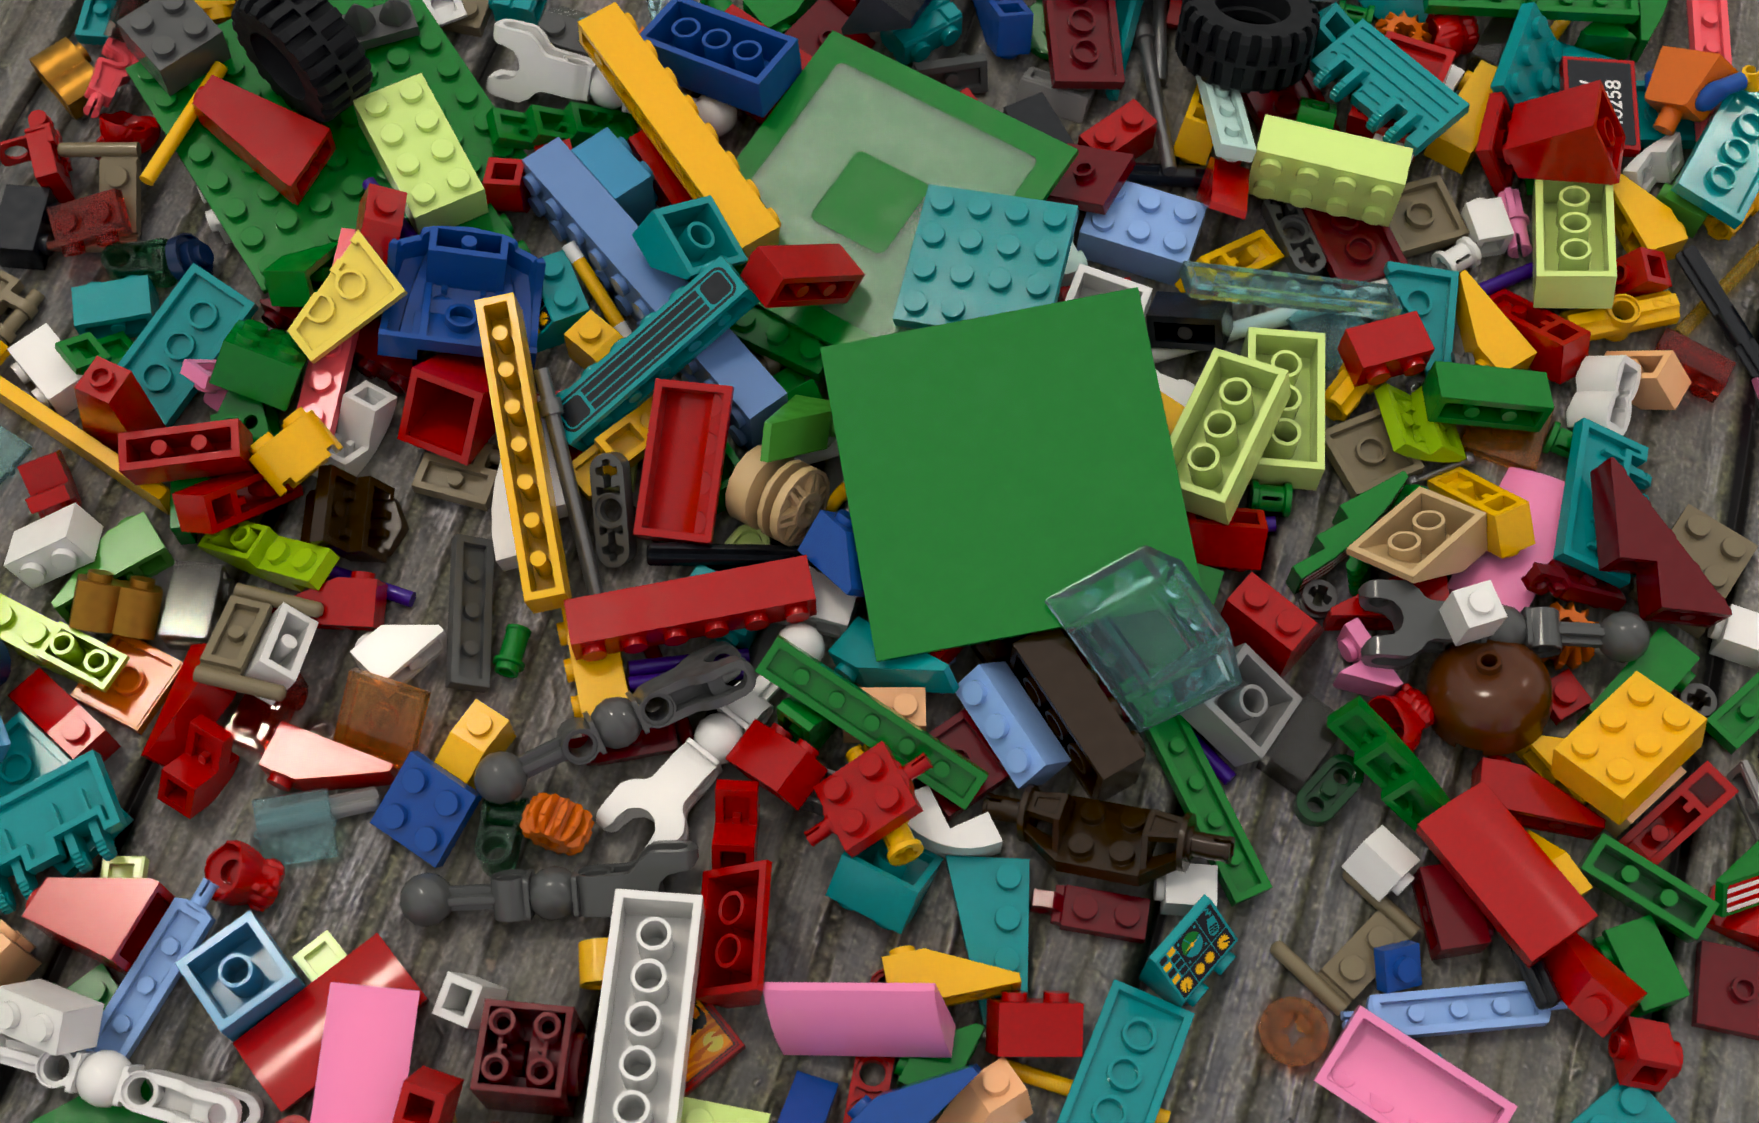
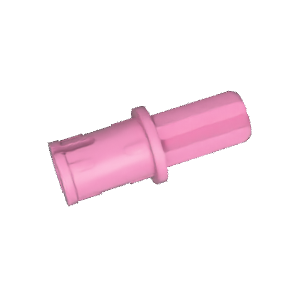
M1506 187L1504 191L1499 192L1498 197L1502 198L1515 233L1508 245L1507 252L1509 257L1519 258L1517 249L1518 244H1520L1522 256L1526 257L1532 252L1527 229L1530 220L1528 215L1524 213L1520 191Z

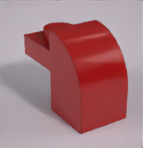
M488 158L482 185L485 189L487 205L491 203L496 211L529 212L531 208L528 203L530 192L522 179L525 176L522 159Z
M61 450L17 466L30 494L25 501L31 514L38 512L40 518H43L75 502L82 508L81 498Z
M202 714L190 721L185 752L162 768L157 799L188 819L193 818L209 806L231 780L237 768L240 756L231 751L234 734Z
M717 779L715 787V827L712 839V869L757 861L760 824L759 781Z

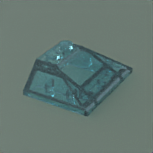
M1147 545L1121 557L1045 600L1046 605L1140 733L1237 687L1242 682L1227 623L1180 559Z

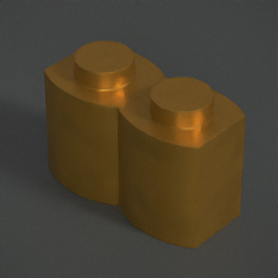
M64 37L30 58L29 61L46 87L57 97L70 115L77 120L85 115L83 108L88 99L84 97V94L90 83L93 66L90 64L92 59L80 43L74 45L67 37Z
M89 569L87 574H78L69 618L70 628L154 640L163 597V589L161 586L155 585L156 580L144 576H131L130 581L118 580L113 578L114 574L112 572L100 569Z

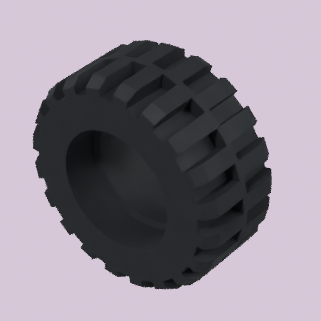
M238 0L235 2L231 13V18L233 19L232 26L238 34L237 39L240 45L246 51L245 54L256 66L261 77L270 84L271 89L277 95H280L291 109L297 110L298 114L317 123H327L353 104L354 99L362 97L369 92L373 73L370 71V61L365 56L366 51L362 44L358 42L355 37L356 33L351 26L342 18L343 15L328 0Z
M1183 0L1174 43L1175 50L1182 65L1186 66L1192 75H1199L1202 81L1210 85L1214 83L1220 85L1221 89L1230 91L1231 88L1240 90V93L1249 94L1251 91H1258L1260 94L1270 93L1273 89L1281 91L1290 85L1293 86L1307 74L1319 32L1320 15L1311 0Z

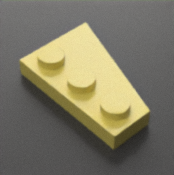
M359 230L351 238V244L340 259L337 258L329 271L331 272L319 290L312 294L287 330L313 364L408 294Z

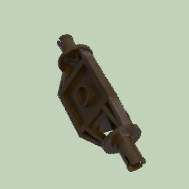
M1029 784L1026 787L1021 799L988 792L982 806V814L989 812L993 820L1017 824L1019 841L1028 843L1056 871L1139 887L1175 870L1186 872L1193 857L1231 864L1234 855L1235 837L1199 832L1196 814L1187 812L1183 818L1156 809L1070 796L1066 793L1041 792L1039 786ZM1039 819L1053 823L1052 837L1037 829ZM1157 842L1177 843L1175 852L1153 856Z

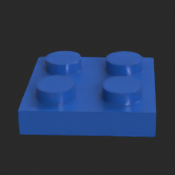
M410 751L370 823L437 868L444 865L482 796L478 791L419 751Z

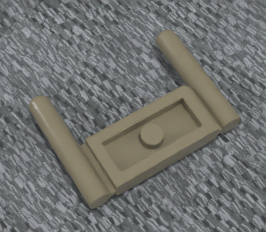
M59 143L57 153L61 157H101L99 159V233H101V238H60L57 241V249L61 253L140 252V143Z
M237 583L233 595L230 596L200 657V664L194 670L193 681L278 702L284 700L287 694L285 686L243 675L271 618L273 608H278L284 602L307 616L319 618L324 612L323 604L310 599Z
M1345 870L1342 873V878L1377 911L1329 962L1316 973L1283 941H1276L1270 947V953L1337 1017L1376 977L1374 948L1411 940L1421 929L1417 923L1387 896L1378 902Z

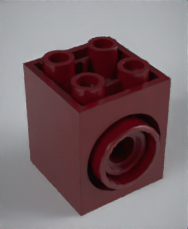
M496 999L484 1000L470 1090L486 1109L574 1117L576 1097L581 1094L584 1086L589 1047L586 1028L575 1008L571 1006Z

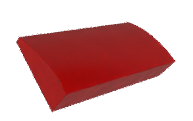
M655 379L633 535L636 537L654 541L712 544L734 394L733 386Z
M1484 781L1452 799L1417 824L1416 833L1528 968L1598 917L1597 913Z
M378 933L233 1042L238 1053L281 1113L288 1112L315 1091L330 982L420 990L417 1010L429 1002L428 998Z

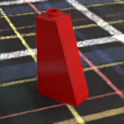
M211 75L206 84L199 87L194 95L192 104L200 124L286 199L297 206L336 150L330 128L214 75Z
M96 356L74 387L83 431L117 454L118 433L166 427L132 371L104 358Z

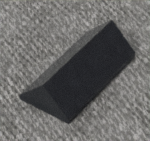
M860 0L842 26V35L912 28L932 0Z

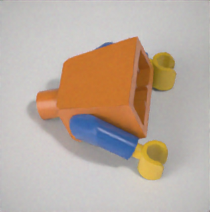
M1662 46L1655 67L1645 74V101L1659 113L1653 128L1669 136L1674 134L1681 119L1702 122L1707 118L1712 109L1729 95L1741 90L1748 92L1759 91V71L1756 72L1754 66L1746 65L1742 68V72H1738L1719 53Z

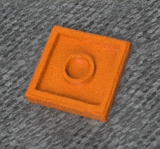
M113 634L106 645L126 654L130 660L106 693L78 683L70 696L86 707L142 735L166 701L183 662L137 638Z

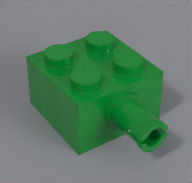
M251 319L245 321L238 320L222 343L209 383L287 411L300 387L309 359L291 335L282 329L274 328L268 331V327L259 321Z

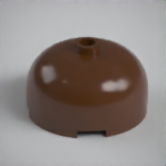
M1487 639L1486 643L1476 644L1469 642L1456 647L1453 643L1434 660L1426 678L1425 695L1428 697L1435 715V722L1431 727L1441 739L1451 746L1456 747V744L1468 748L1483 750L1484 756L1505 755L1524 749L1543 734V728L1550 718L1553 702V687L1550 674L1540 657L1521 643H1506Z

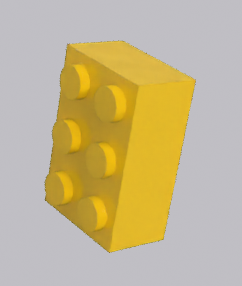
M1636 671L1553 749L1551 776L1620 825L1702 746L1707 718Z

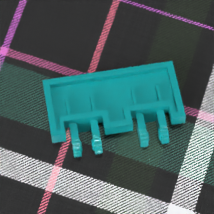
M1361 19L1311 60L1310 70L1316 74L1315 78H1313V84L1321 89L1341 75L1343 78L1332 88L1329 94L1330 98L1337 103L1353 90L1358 89L1351 96V104L1369 118L1365 125L1366 128L1372 133L1376 132L1393 118L1396 123L1385 132L1382 139L1383 142L1395 144L1410 132L1411 134L1405 138L1404 146L1413 148L1412 154L1414 156L1418 155L1465 116L1469 110L1470 104L1365 19Z
M1582 418L1574 423L1554 559L1618 588L1629 584L1630 579L1636 577L1633 574L1599 571L1590 472L1610 457H1614L1625 468L1628 476L1639 490L1649 489L1652 481L1651 475L1637 468L1647 462L1648 447L1586 418Z
M92 749L0 798V910L5 915L17 909L8 877L15 876L20 892L27 900L30 894L38 888L35 875L67 858L62 844L63 840H65L74 865L82 874L94 868L84 837L92 835L98 853L106 861H110L118 856L111 834L125 828L128 824L101 754Z

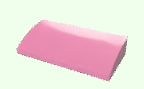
M1509 467L1499 487L1529 501L1536 544L1520 550L1513 557L1503 559L1486 551L1465 571L1452 574L1448 581L1449 594L1454 590L1491 580L1502 604L1514 607L1519 612L1524 607H1530L1536 593L1527 590L1521 578L1533 567L1532 564L1534 562L1548 564L1554 559L1565 481L1535 471Z
M330 982L310 1123H392L403 1081L409 1075L420 990Z
M764 982L763 994L768 1018L783 1055L952 1058L956 1025L936 983Z
M1358 1005L1314 1079L1315 1082L1378 1123H1508L1518 1107L1361 1005Z

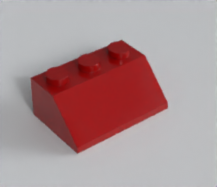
M761 860L703 871L701 895H703L705 919L696 1000L727 1009L760 1005L764 983L772 861Z

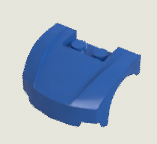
M429 226L424 227L419 235L399 240L393 238L389 242L387 267L408 294L382 313L378 332L377 355L417 360L418 350L484 357L474 300L513 292L523 310L534 374L541 298L546 267L542 257L537 258L519 248L518 242L514 238L473 227Z

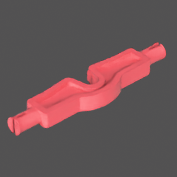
M137 8L131 9V10L129 11V13L133 12V11L136 10ZM118 25L102 48V54L108 59L103 57L97 59L90 83L84 94V97L88 99L83 108L84 114L88 116L91 108H94L90 118H97L102 106L107 108L110 106L117 88L131 80L125 68L138 62V59L127 48Z

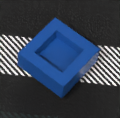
M1405 940L1374 948L1377 990L1388 994L1422 985L1419 943Z

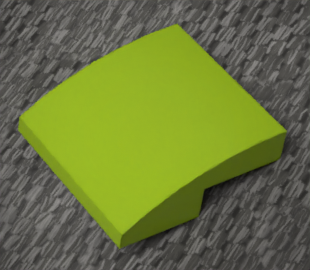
M1386 382L1374 390L1394 452L1413 459L1431 462H1462L1467 458L1455 424L1428 421L1422 386L1411 394Z

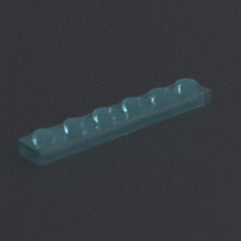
M1184 261L1179 271L1187 297L1198 300L1208 299L1234 304L1244 303L1262 305L1269 308L1280 307L1298 309L1304 312L1316 311L1334 313L1340 316L1368 317L1371 319H1386L1398 316L1402 311L1401 304L1390 284Z

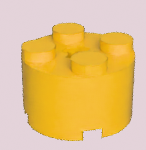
M299 407L282 421L281 427L283 430L275 436L267 432L250 446L251 449L249 451L253 455L249 458V461L280 497L286 495L287 489L284 486L287 483L294 489L315 473L319 466L325 465L328 462L327 458L332 455L329 452L330 449L337 454L344 448L313 410L306 412L302 407Z

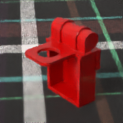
M34 110L28 116L30 128L24 129L25 135L0 142V161L4 166H13L31 161L35 179L41 187H50L61 204L73 201L75 196L69 171H73L70 157H61L57 153L58 144L63 142L62 136L54 128L52 119L44 111ZM12 146H22L27 149L25 154L17 157L5 154V151Z

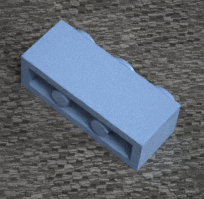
M1006 661L978 664L958 683L960 688L955 692L1018 789L1026 788L1029 784H1045L1072 761Z

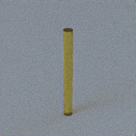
M1759 241L1719 281L1726 295L1758 264ZM1702 300L1671 331L1673 339L1682 342L1710 313Z

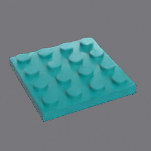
M929 184L892 318L894 325L919 329L1056 303L1079 215L1078 205Z

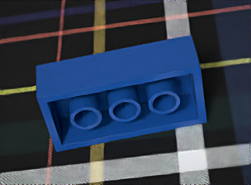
M670 0L640 33L644 41L648 39L655 47L661 65L664 68L669 67L673 71L678 81V86L764 118L802 72L797 38L693 0Z

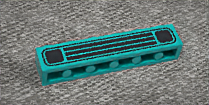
M720 255L716 260L707 262L700 269L699 275L686 286L676 289L669 297V301L659 310L645 316L640 322V326L628 337L614 343L610 352L598 363L588 366L582 372L581 378L571 387L556 394V397H561L564 410L561 418L569 445L582 452L586 451L594 444V439L638 408L653 395L656 378L670 380L760 302L740 277L738 271L724 257Z

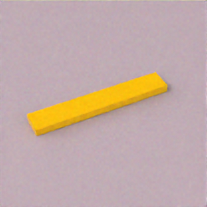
M0 376V403L170 516V489L162 483L136 486L119 472V457L116 452Z

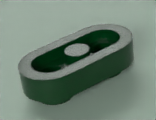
M1337 754L1330 757L1299 790L1294 799L1293 808L1297 818L1302 823L1311 827L1326 825L1358 791L1364 780V772L1353 763L1354 757L1347 754ZM1333 775H1343L1347 783H1337ZM1307 803H1317L1321 811L1317 813L1312 812L1308 808Z

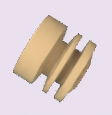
M762 444L757 445L742 457L729 479L725 493L726 509L731 517L756 530L760 529L763 534L787 546L797 545L803 541L820 509L826 510L830 496L829 479L823 471L801 460H795L794 457L772 462L760 461Z

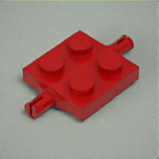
M883 741L879 742L813 787L823 806L824 820L809 830L804 831L806 839L815 847L816 844L834 833L838 836L845 852L852 858L923 811L915 796L913 780L930 768H933L930 759L923 752L902 766L896 761L890 748Z

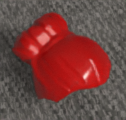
M1428 14L1426 23H1429L1428 33L1432 35L1431 44L1456 51L1455 59L1460 54L1466 55L1477 48L1479 25L1475 16Z
M123 110L113 114L103 113L99 115L101 136L96 141L139 142L141 154L154 147L160 137L161 127L155 117L137 116Z
M1409 683L1403 684L1394 696L1379 695L1372 698L1368 703L1412 752L1418 747L1423 730L1435 722V715L1428 697L1420 690L1411 687Z
M228 840L209 855L206 860L204 873L206 879L220 886L211 898L214 901L230 906H243L247 904L250 909L256 912H264L265 909L272 906L279 894L281 883L285 876V867L277 859H264L260 852L242 841Z

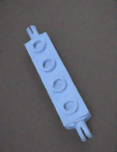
M203 877L190 900L174 898L104 1009L97 1047L84 1050L94 1052L115 1050L126 1058H131L182 975L175 962L201 945L216 921L205 908L220 886Z
M1525 981L1375 994L1367 998L1365 1009L1411 1038L1541 1027L1549 1023L1551 1010L1569 1009L1562 999L1558 1002V1005L1552 1008L1538 1009ZM1341 1011L1340 1019L1344 1021L1341 1024L1343 1029L1354 1011Z

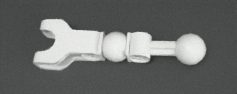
M502 19L495 22L494 40L496 43L513 50L518 58L519 69L518 71L504 69L494 71L487 78L486 89L488 93L513 102L525 101L538 92H545L573 100H582L584 102H588L592 98L595 104L609 109L622 107V112L630 113L591 58L555 47L550 43L548 36L538 25L515 19ZM701 95L699 98L692 97L698 108L699 117L705 124L709 122L714 127L718 137L728 134L734 128L737 121L736 107L705 95Z
M804 622L790 623L780 630L778 635H781L818 661L822 660L825 652V643L823 636L814 626ZM759 675L756 678L754 689L748 695L724 707L717 708L718 713L710 714L702 719L694 732V740L689 737L652 777L646 779L635 778L621 782L599 808L596 815V824L603 830L612 833L620 830L633 818L644 817L655 823V832L646 847L654 841L688 840V813L711 787L718 775L722 773L721 765L730 763L725 758L755 719L763 724L768 721L774 710V706L768 701L780 688Z
M0 1033V1064L35 1073L38 1081L47 1088L65 1087V1092L79 1093L83 1100L95 1107L124 1106L132 1112L168 1123H240L242 1105L239 1100H242L249 1107L250 1113L246 1121L242 1123H261L264 1116V1103L261 1097L248 1090L218 1082L200 1080L165 1070H145L144 1065H132L128 1058L115 1050H101L98 1052L80 1050L54 1056ZM63 1056L67 1058L70 1065L69 1072L64 1078L58 1071V1063ZM146 1079L152 1083L154 1089L153 1096L148 1102L143 1099L140 1092L141 1085Z

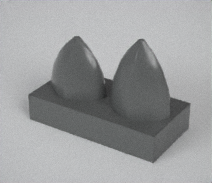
M388 0L385 4L370 8L354 3L347 13L342 16L356 33L355 37L365 50L420 35L409 0Z
M960 52L955 58L914 63V70L957 91L968 87L973 94L988 92L987 59L984 53L968 55Z

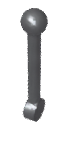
M1465 452L1467 458L1462 462L1447 463L1421 475H1412L1408 477L1405 485H1419L1426 480L1463 465L1470 467L1476 462V457L1472 452Z

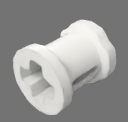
M1463 236L1450 249L1446 251L1439 250L1432 254L1431 265L1432 268L1461 272L1466 268L1473 269L1479 266L1482 255L1477 244L1469 237Z

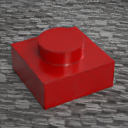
M1569 668L1551 678L1553 702L1550 718L1557 726L1589 707L1593 700Z

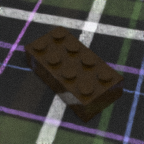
M1060 628L1029 634L1013 643L1009 667L1072 760L1067 765L1089 798L1105 801L1135 784L1146 757L1145 744L1140 735L1135 730L1129 731L1123 722V713L1116 700L1111 696L1107 698L1099 687L1100 679L1092 665L1089 663L1084 664L1076 653L1078 648L1072 635L1067 630L1061 631Z

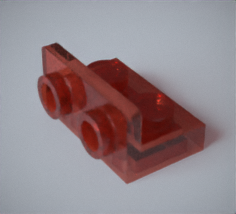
M110 189L46 208L55 239L46 242L47 249L49 251L62 252L64 257L86 253L85 247L97 244V247L116 245L120 243L119 237L133 233L120 189Z
M1668 327L1654 350H1673L1692 382L1687 390L1695 397L1705 399L1711 403H1714L1727 385L1728 378L1736 365V362Z
M301 673L298 674L296 682L287 690L284 700L276 701L273 705L253 695H244L226 730L234 734L233 743L261 754L265 753L281 721L289 723L295 711H299L307 700V688L309 686Z

